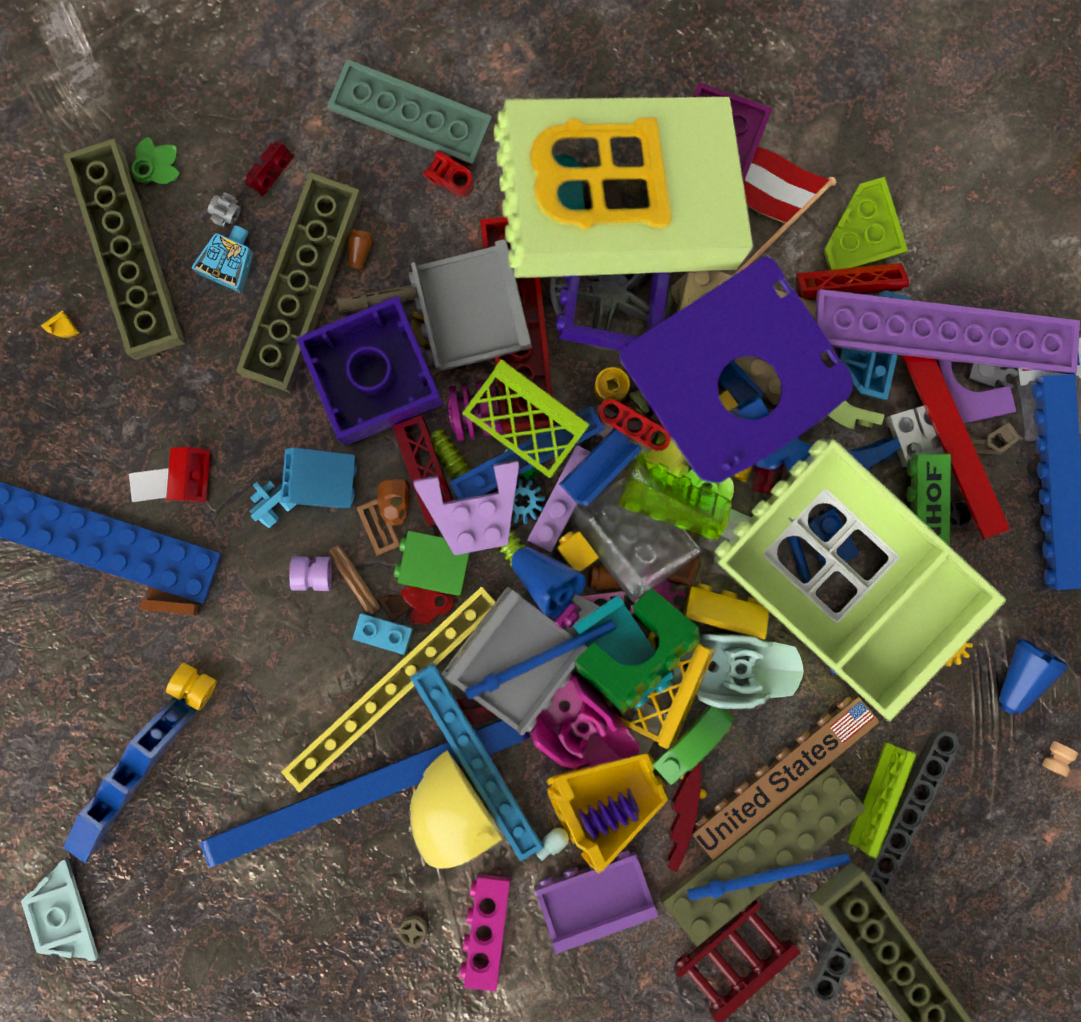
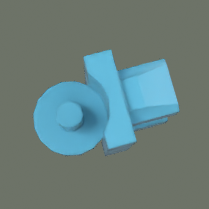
M271 480L264 486L259 482L253 484L257 492L250 497L251 500L256 503L263 497L259 503L249 510L250 516L255 522L259 520L270 528L279 519V516L271 509L279 502L286 511H289L296 505L281 503L282 483L270 493L268 492L275 487Z

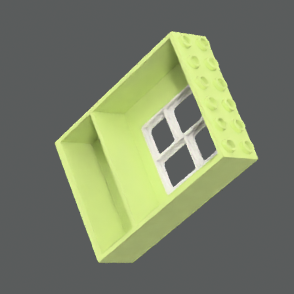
M829 439L818 440L808 450L811 455L803 462L799 460L790 469L789 472L792 475L784 482L780 480L770 492L773 495L768 501L762 500L752 510L753 517L748 522L743 520L733 531L736 535L729 542L724 540L714 552L717 555L714 559L890 722L1006 599L837 442ZM821 503H829L835 506L847 518L846 523L828 542L822 541L812 532L808 525L809 512L814 506ZM856 529L861 530L888 555V561L870 580H864L836 552L837 548ZM800 536L826 559V564L808 583L800 582L778 560V546L786 537ZM835 571L842 573L858 590L857 594L837 613L833 612L816 596V590Z

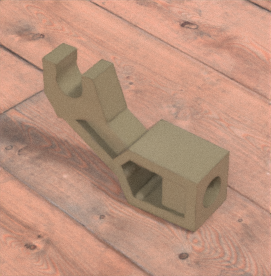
M1010 422L985 435L982 440H976V438L969 434L977 455L1001 454L1021 439ZM996 435L1003 445L996 447L994 444H991V439L995 438Z

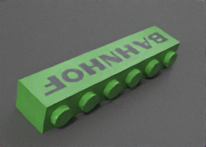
M945 452L911 453V459L907 463V472L911 476V486L907 488L908 502H911V512L950 547L951 454Z

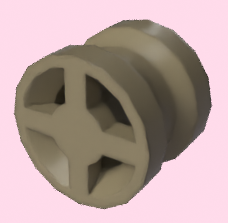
M418 915L406 917L399 929L401 941L410 947L421 944L427 933V923Z

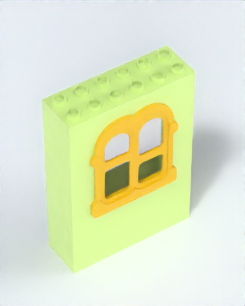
M730 97L505 100L503 110L498 112V124L494 126L495 141H499L500 149L497 150V164L502 166L503 174L500 175V190L505 191L506 200H503V215L508 216L509 225H506L505 233L506 241L511 242L512 251H509L508 260L509 267L514 268L515 278L737 270L753 248ZM638 137L642 143L644 166L615 167L612 162L610 138ZM563 138H595L599 144L601 166L599 168H564L553 159L551 154L552 146L556 141ZM639 178L646 180L650 208L635 210L606 209L602 189L603 180ZM569 180H587L591 187L593 209L590 211H572L564 208L557 198L559 185Z

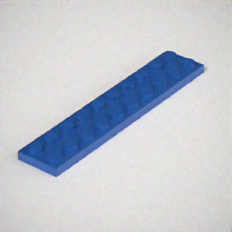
M0 482V538L206 604L222 557L221 553Z

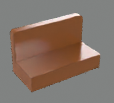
M148 586L147 599H141L140 610L199 615L201 603Z

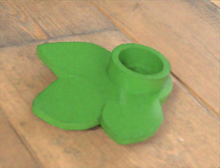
M149 137L138 143L135 149L136 160L131 166V174L136 181L143 184L154 181L164 185L175 181L180 176L179 171L172 166L177 158V147L175 145L155 147ZM143 168H149V172L147 174H141Z

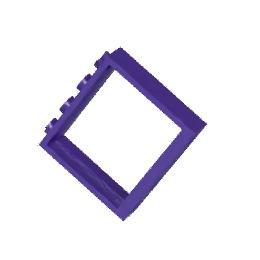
M670 272L653 273L646 332L663 322ZM580 275L563 276V278H567L566 287H562L560 294V303L564 304L563 312L558 314L556 321L557 329H560L559 339L621 351L627 344L638 338L573 325Z

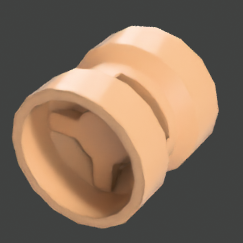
M1053 741L1050 747L1051 756L1044 759L1042 766L1067 777L1070 772L1068 764L1076 760L1078 752Z

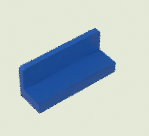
M613 428L559 485L575 503L587 506L628 465L642 448L639 444H632L621 431Z

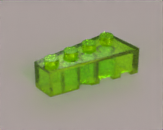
M639 452L624 479L618 506L624 507L631 512L650 516L657 521L676 525L680 529L702 534L706 538L718 540L727 528L732 501L705 486L699 488L694 486L691 479L684 475L677 477L668 472L667 466L660 462L655 465L647 461V455Z

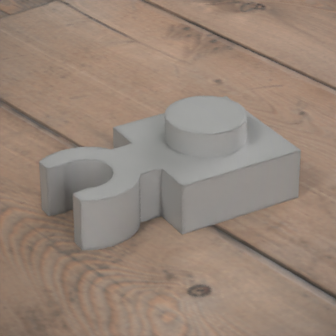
M972 363L966 380L989 388L994 387L995 383L998 382L1001 388L1010 386L1012 389L1014 385L1006 381V375L1015 377L1018 375V371L1011 368L1001 370L1000 366Z

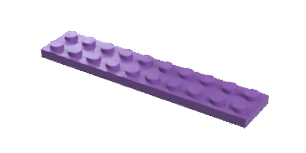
M821 289L817 291L815 321L832 347L1061 374L1077 373L1080 320Z

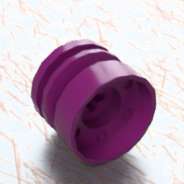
M486 381L476 383V394ZM493 381L489 386L491 398L497 397L495 382ZM462 384L463 397H458L456 385L449 386L448 411L451 427L457 436L458 442L465 441L464 429L469 428L471 440L475 439L476 427H478L477 424L462 414L475 397V395L470 394L467 384ZM487 390L480 399L488 398ZM498 400L491 401L493 417L500 416ZM477 403L470 413L478 419L489 418V403ZM501 419L494 420L496 432L503 435ZM486 421V422H484L485 424H487L489 427L492 428V423H491V421ZM482 429L485 437H492V435Z

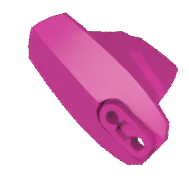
M569 673L570 679L563 688H558L554 693L551 705L546 710L542 709L536 717L537 723L531 730L533 742L542 752L559 765L570 767L573 770L638 755L640 750V744L611 707L608 708L593 689L572 673ZM564 700L568 701L570 703V706L566 708L562 707L560 702Z

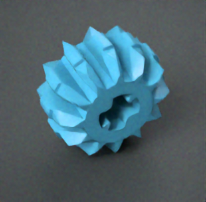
M521 479L517 480L518 488L515 489L512 513H515L513 517L514 523L518 522L519 515L523 516L524 524H528V514L531 515L532 519L537 520L538 517L533 510L542 512L544 507L536 504V502L545 501L544 496L535 497L541 491V488L538 486L531 491L533 483L531 480L527 482L526 488L523 487ZM520 495L523 498L528 496L530 501H527V503L530 505L526 508L524 506L517 507L515 503H518V500L516 498Z

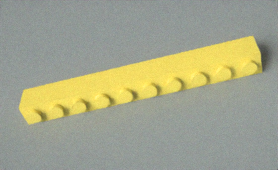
M480 587L281 773L298 792H301L414 687L410 679L411 675L433 662L437 666L472 634L496 601L483 587Z

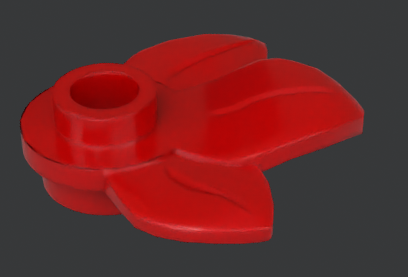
M408 586L401 591L404 600L414 607L409 616V621L414 624L431 623L437 615L448 613L454 604L452 594L414 586ZM439 596L445 599V604L442 607H438L435 604V600Z

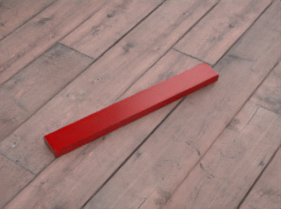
M902 355L943 451L951 454V469L982 540L1010 530L936 359Z

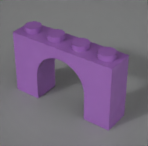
M936 359L964 425L1016 412L1010 386L983 392L967 390L954 378L951 368L952 361Z

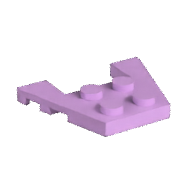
M517 460L493 464L498 492L445 503L442 501L438 476L413 480L417 492L454 555L508 544L519 469Z

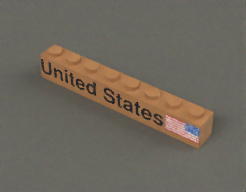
M847 695L836 704L838 708L833 713L829 714L827 712L817 719V726L810 732L806 729L795 738L797 742L792 747L788 748L786 746L775 754V761L769 766L766 763L754 772L755 777L748 783L745 780L737 785L733 790L735 792L734 795L727 800L726 798L719 800L712 807L714 811L707 817L702 815L696 819L692 835L712 860L723 853L879 723L878 719L860 697L854 695L850 697Z

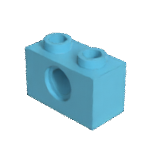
M360 613L353 640L405 655L408 652L414 628Z

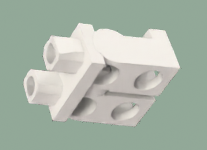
M924 406L884 418L893 438H897L902 447L897 450L901 467H907L908 460L911 459V453L944 452Z

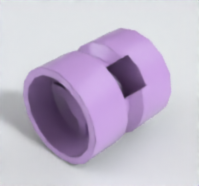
M292 556L289 575L291 590L307 591L309 587H312L314 591H330L332 583L331 557H314L313 560H310L307 556Z

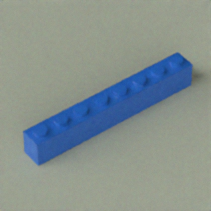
M1046 375L1035 378V383L1032 385V395L1036 399L1037 407L1034 411V422L1038 425V436H1036L1035 445L1036 450L1040 453L1037 474L1041 478L1042 489L1039 490V501L1043 505L1044 514L1041 516V528L1045 531V542L1042 545V552L1047 560L1044 580L1048 584V589H1081V451L1076 375Z

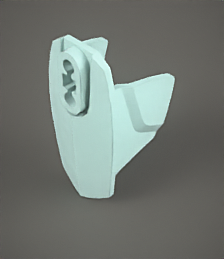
M714 633L703 634L700 637L699 643L707 644L716 649L711 660L715 662L716 668L713 671L707 670L697 692L699 701L717 708H753L759 704H764L769 698L793 696L798 689L804 670L796 647L738 634ZM695 649L691 652H686L681 657L682 661L691 659ZM680 667L673 669V680L676 684H680L683 679Z

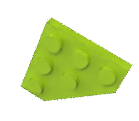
M885 177L861 183L857 187L823 250L829 270L862 267L908 252Z

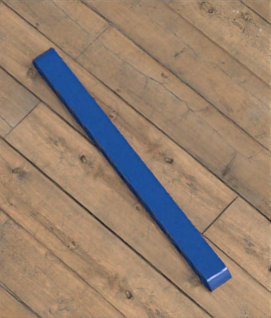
M502 719L475 730L489 755L531 737L527 731L523 736L520 735ZM446 741L200 841L199 844L208 868H211L419 784L423 779L425 770L447 750L459 767L463 765L449 742Z

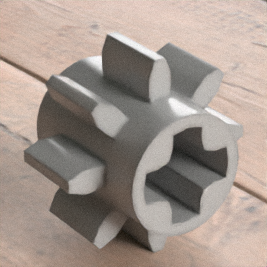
M224 192L222 197L215 195L208 206V213L212 214L210 219L222 227H225L226 223L233 225L241 212V207L236 205L238 203L236 197Z

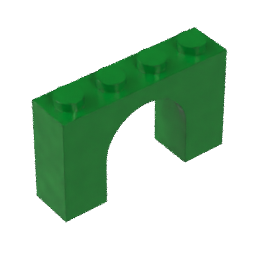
M652 588L633 605L635 618L660 640L659 647L651 659L640 665H623L613 660L593 642L574 660L578 672L623 713L629 708H634L640 702L642 695L648 689L655 688L659 684L661 677L668 670L671 671L676 668L680 658L686 652L693 651L700 641L698 626Z

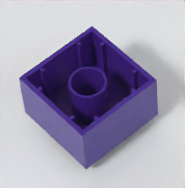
M398 296L296 338L337 439L345 446L444 405Z

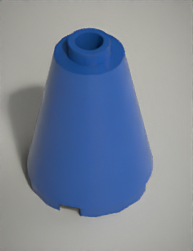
M530 547L518 549L512 556L511 566L546 616L549 615L551 618H556L562 615L570 604L573 603L571 601L576 594L578 596L582 594L585 586V577L579 571Z
M1020 638L1016 644L999 696V701L1002 702L1001 708L1012 715H1016L1017 712L1023 714L1068 668L1067 663L1049 651L1037 647L1036 644Z

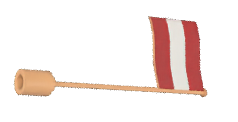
M758 147L743 183L746 206L759 214L785 224L732 276L751 265L831 185H836V179L834 177L826 179L805 171L777 153Z

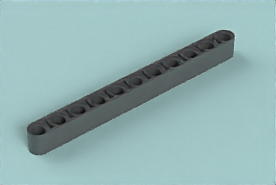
M936 730L929 736L902 790L876 858L869 856L863 869L871 882L877 883V890L883 898H885L958 751L959 741L952 733ZM946 736L949 742L948 746L944 750H940L938 742L941 737ZM934 760L937 765L936 770L932 774H928L926 766L928 762ZM923 784L925 792L923 796L916 798L914 790L918 785ZM907 809H912L913 816L911 820L904 822L902 819L903 812ZM895 833H900V843L896 846H891V836ZM887 857L889 859L888 867L884 870H879L878 862L880 859ZM832 931L809 978V986L812 992L822 1001L834 999L854 961V958L834 931ZM833 956H841L839 965L834 967L829 965L830 959ZM828 980L829 986L826 990H817L820 981Z

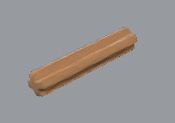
M340 545L332 547L328 551L329 556L368 615L377 613L381 609L380 604Z

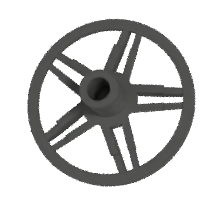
M637 273L630 280L625 277V274L593 275V282L579 283L578 289L589 288L590 293L577 292L576 302H591L595 309L592 324L594 329H599L602 313H609L604 331H610L615 312L618 309L638 321L641 320L647 323L648 315L628 304L630 300L648 312L649 305L629 292V289L639 282L646 273ZM551 276V301L558 316L559 313L563 312L559 289L566 287V284H559L560 276ZM670 278L663 321L667 317L671 304L672 290ZM590 345V346H593V347H596V348H600V349L614 350V349H609V348H604V347H599V346Z

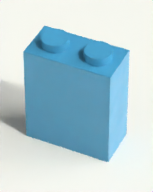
M301 448L285 449L281 503L340 509L351 508V503H353L355 498V490L352 488L353 477H355L357 472L355 455Z

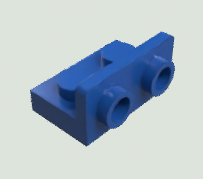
M834 508L808 521L812 532L824 542H828L843 526ZM850 536L836 551L837 555L845 562L860 555ZM818 553V558L824 566L826 559Z

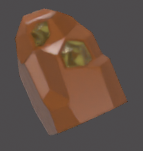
M405 479L387 480L378 485L379 513L388 524L400 525L407 518L408 508L410 507L409 484Z

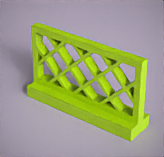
M500 360L492 374L462 413L549 478H551L589 426L588 423L502 360ZM495 378L505 384L506 396L490 397L489 386ZM509 388L512 389V390H513L514 392H516L517 394H512V395H510V394H509ZM487 390L488 398L480 399ZM523 397L527 400L529 412L513 414L510 398ZM507 399L509 415L493 417L491 401ZM488 402L489 418L478 419L470 413L477 403ZM531 404L539 410L532 411ZM546 414L549 417L550 428L534 430L532 415ZM529 415L531 431L515 433L513 417ZM510 418L512 434L500 435L497 433L494 420ZM553 420H554L556 423H558L560 426H559V427H554V426H553ZM486 421H491V423H492V428L489 427V426H488L487 424H485L484 422H486ZM566 429L574 435L568 445L556 446L554 431ZM551 431L553 447L537 449L535 434ZM532 434L534 450H520L517 446L516 436ZM513 437L514 444H512L506 438ZM564 449V451L558 458L557 450ZM554 450L556 462L548 470L539 463L538 452ZM535 453L536 461L527 454Z
M884 742L861 801L866 810L854 819L846 840L847 843L857 846L871 857H877L916 754Z

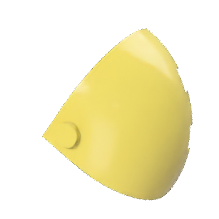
M445 751L423 773V779L419 783L418 788L414 790L410 805V825L415 843L427 864L435 868H450L461 865L502 840L486 803L449 751Z

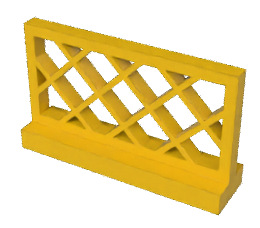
M650 632L648 641L657 651L656 635ZM699 643L691 659L682 661L680 658V662L676 667H680L683 675L681 683L674 686L671 685L661 692L669 691L673 701L670 708L661 710L656 696L661 693L653 691L647 697H652L657 713L645 717L640 706L637 708L640 719L632 722L623 717L619 718L628 728L669 749L677 742L716 649L707 644ZM689 663V665H688V667H687V670H686L685 667H684V664ZM678 688V691H677V693H676V695H675V692H674L673 689ZM668 712L665 719L663 713ZM659 716L662 724L659 735L649 730L646 719ZM641 722L643 727L636 723Z

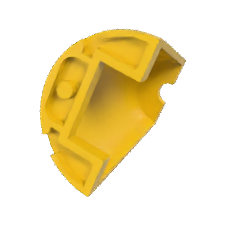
M642 753L554 775L547 780L548 785H552L547 788L548 795L562 827L567 831L573 844L576 843L577 847L584 851L581 853L584 860L598 873L602 872L668 801L665 794V783L659 776H654L653 771L655 769L652 765L655 761L649 753ZM627 788H630L639 809V821L635 823L629 817V825L626 827L619 821V830L617 831L613 830L609 825V834L604 835L599 829V838L595 840L585 828L579 809L585 814H588V805L598 810L599 800L607 806L608 796H611L616 802L618 801L617 793L621 792L625 797H628Z

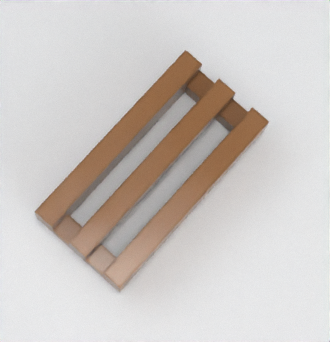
M377 498L356 508L376 556L400 547V540L394 526L385 521L394 542L389 544L374 508L378 504ZM365 509H369L384 544L383 548H380L364 512Z

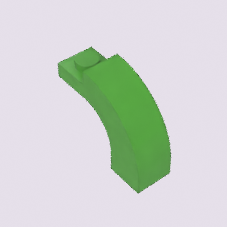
M708 705L697 715L696 720L685 734L664 752L652 766L672 785L685 772L695 767L713 749L729 730L735 717L727 708H717Z

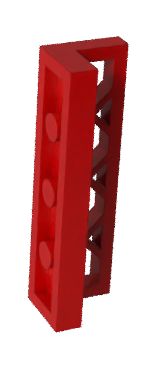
M902 263L796 274V293L799 297L807 300H816L817 291L820 289L865 295L881 293L885 290L890 292L902 291V288L909 287V279Z

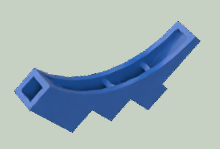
M749 398L729 410L732 415L744 420H758L770 414L760 398ZM884 437L870 445L845 451L870 472L874 464L891 459L895 455L894 452L902 447L897 438ZM795 438L776 452L757 462L756 465L757 467L771 470L780 466L784 461L788 471H790L799 460L803 462L811 455L808 450L812 445Z

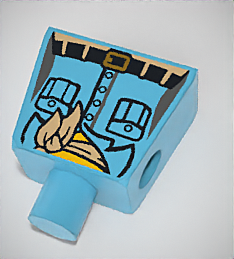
M234 225L229 238L217 233L214 234L193 264L192 269L203 277L243 294L254 254L250 248L243 245L249 232Z

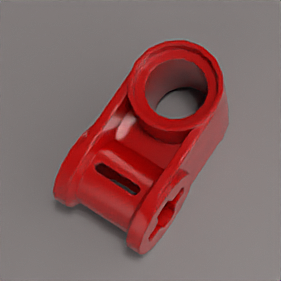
M436 151L434 154L435 159L428 170L423 171V176L457 196L466 197L470 195L474 189V181L470 170L455 162L446 154ZM460 177L468 179L467 183L463 186L455 184V181Z

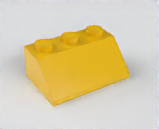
M696 583V587L691 586L688 588L682 614L689 620L758 639L766 638L769 610L762 606L763 604L757 599L748 597L747 601L737 599L738 594L722 590L721 594L711 592V586Z

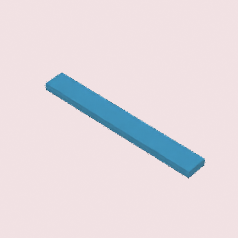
M434 662L411 675V681L519 860L522 861L544 848Z

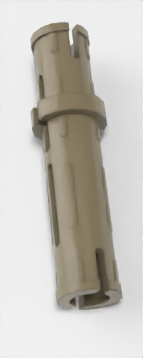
M412 285L369 293L361 291L358 295L337 298L340 315L365 310L398 296L401 303L415 301V298L418 297L416 288H412Z

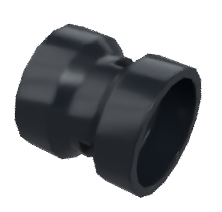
M962 501L950 502V529L967 525L972 517L967 504Z

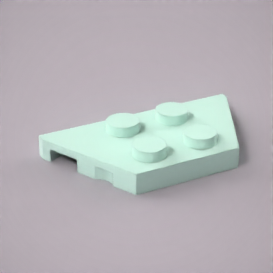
M69 858L64 859L36 888L21 900L37 953L46 955L58 954L60 957L86 958L87 961H94L99 958Z

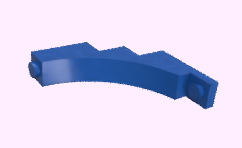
M173 697L128 743L121 761L104 777L96 796L78 814L63 848L82 862L86 863L102 845L112 825L139 785L176 740L180 730L196 714L197 710L187 705L185 699L178 700Z

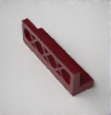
M420 415L392 427L427 527H433L437 524L417 492L413 480L427 478L429 473L438 476L440 491L443 490L445 496H442V500L450 502L453 501L426 421L424 416ZM419 423L422 434L419 441L415 442L409 427ZM424 439H425V442H426L427 447L424 446V445H422ZM420 447L430 453L431 459L427 468L422 466L418 454ZM433 464H434V467H435L436 472L433 471V470H431V467H432Z

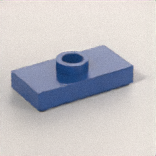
M733 360L723 368L718 379V385L724 392L728 390L738 405L749 398H760L762 400L766 396L759 386Z

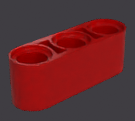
M607 397L601 402L599 416L605 423L652 450L662 451L669 446L671 441L670 435L659 421L616 397ZM612 403L618 406L619 413L614 417L607 416L604 412V407L607 404ZM632 417H637L641 419L643 425L638 430H632L627 425L628 420ZM655 431H662L665 433L666 439L662 443H654L650 438L651 434Z

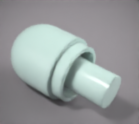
M560 827L552 829L541 841L544 848L535 854L542 861L550 853L552 855L558 854L569 842L567 831Z

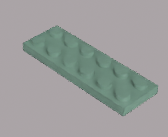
M349 59L344 64L327 105L330 111L434 152L440 151L450 158L472 167L492 122L491 115Z

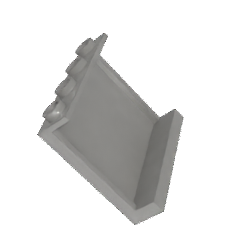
M506 239L496 241V246L419 266L415 262L411 263L413 271L409 272V278L412 288L417 287L419 295L418 298H415V304L418 313H423L425 323L421 324L424 339H429L431 349L427 350L430 365H435L439 372L533 348L514 275V268L509 267V248Z
M507 587L441 674L453 685L455 684L464 691L483 681V677L492 673L496 675L574 637L564 629L559 628L551 619L528 603L514 590ZM582 645L499 685V689L492 692L486 691L473 698L523 736L526 731H531L536 725V717L542 709L546 710L551 705L554 699L553 695L557 689L563 688L570 679L569 673L576 666L574 660L588 647Z

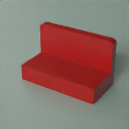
M173 447L170 449L167 500L206 503L210 450L192 447Z

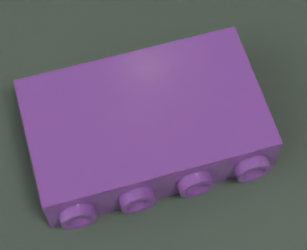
M629 849L622 850L600 873L596 872L590 865L581 870L578 867H574L564 871V876L553 879V876H549L539 880L538 885L534 886V892L543 912L556 954L658 917L635 850L631 852Z

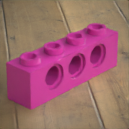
M478 873L477 881L472 880L470 897H475L474 908L468 907L466 924H471L470 935L465 934L463 951L468 952L467 962L461 963L460 979H465L464 988L496 992L510 877ZM485 898H490L495 902L496 906L492 910H485L481 907L480 902ZM485 925L492 930V934L488 937H481L477 929ZM478 953H484L489 960L485 964H478L475 962L474 956Z

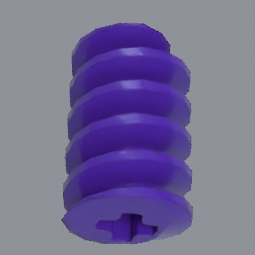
M627 788L628 797L618 792V801L616 802L611 796H608L607 806L599 800L598 810L588 805V814H585L579 809L585 828L595 840L599 838V829L604 835L609 834V825L613 830L617 831L619 830V821L625 827L629 825V817L635 823L639 821V809L630 788Z

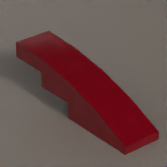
M701 762L685 773L670 803L672 810L678 813L668 831L669 838L675 841L665 862L667 868L678 872L686 853L696 821L701 787Z

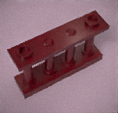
M756 899L708 937L694 951L680 956L675 962L677 966L673 968L679 979L687 973L712 1002L709 1012L716 1022H723L801 953L790 939L786 942L780 941L760 918L756 911L761 908V905ZM747 919L773 948V953L766 960L760 959L736 931ZM726 937L729 938L752 965V972L745 978L743 976L740 977L715 948ZM706 955L732 984V990L725 996L723 994L719 995L695 967Z

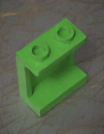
M408 531L407 536L403 535L400 543V551L404 552L402 562L397 561L394 577L398 578L397 583L462 596L471 552L454 555L445 538L413 531Z

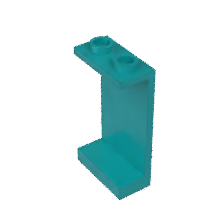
M619 595L573 625L580 635L612 620L616 630L590 641L586 645L589 647L594 642L620 664L628 666L640 665L651 659L656 653ZM668 670L661 677L659 684L655 688L648 689L642 695L640 702L635 708L637 709L648 702L649 698L647 695L654 690L661 693L670 687L672 683L669 680L674 677L673 674Z

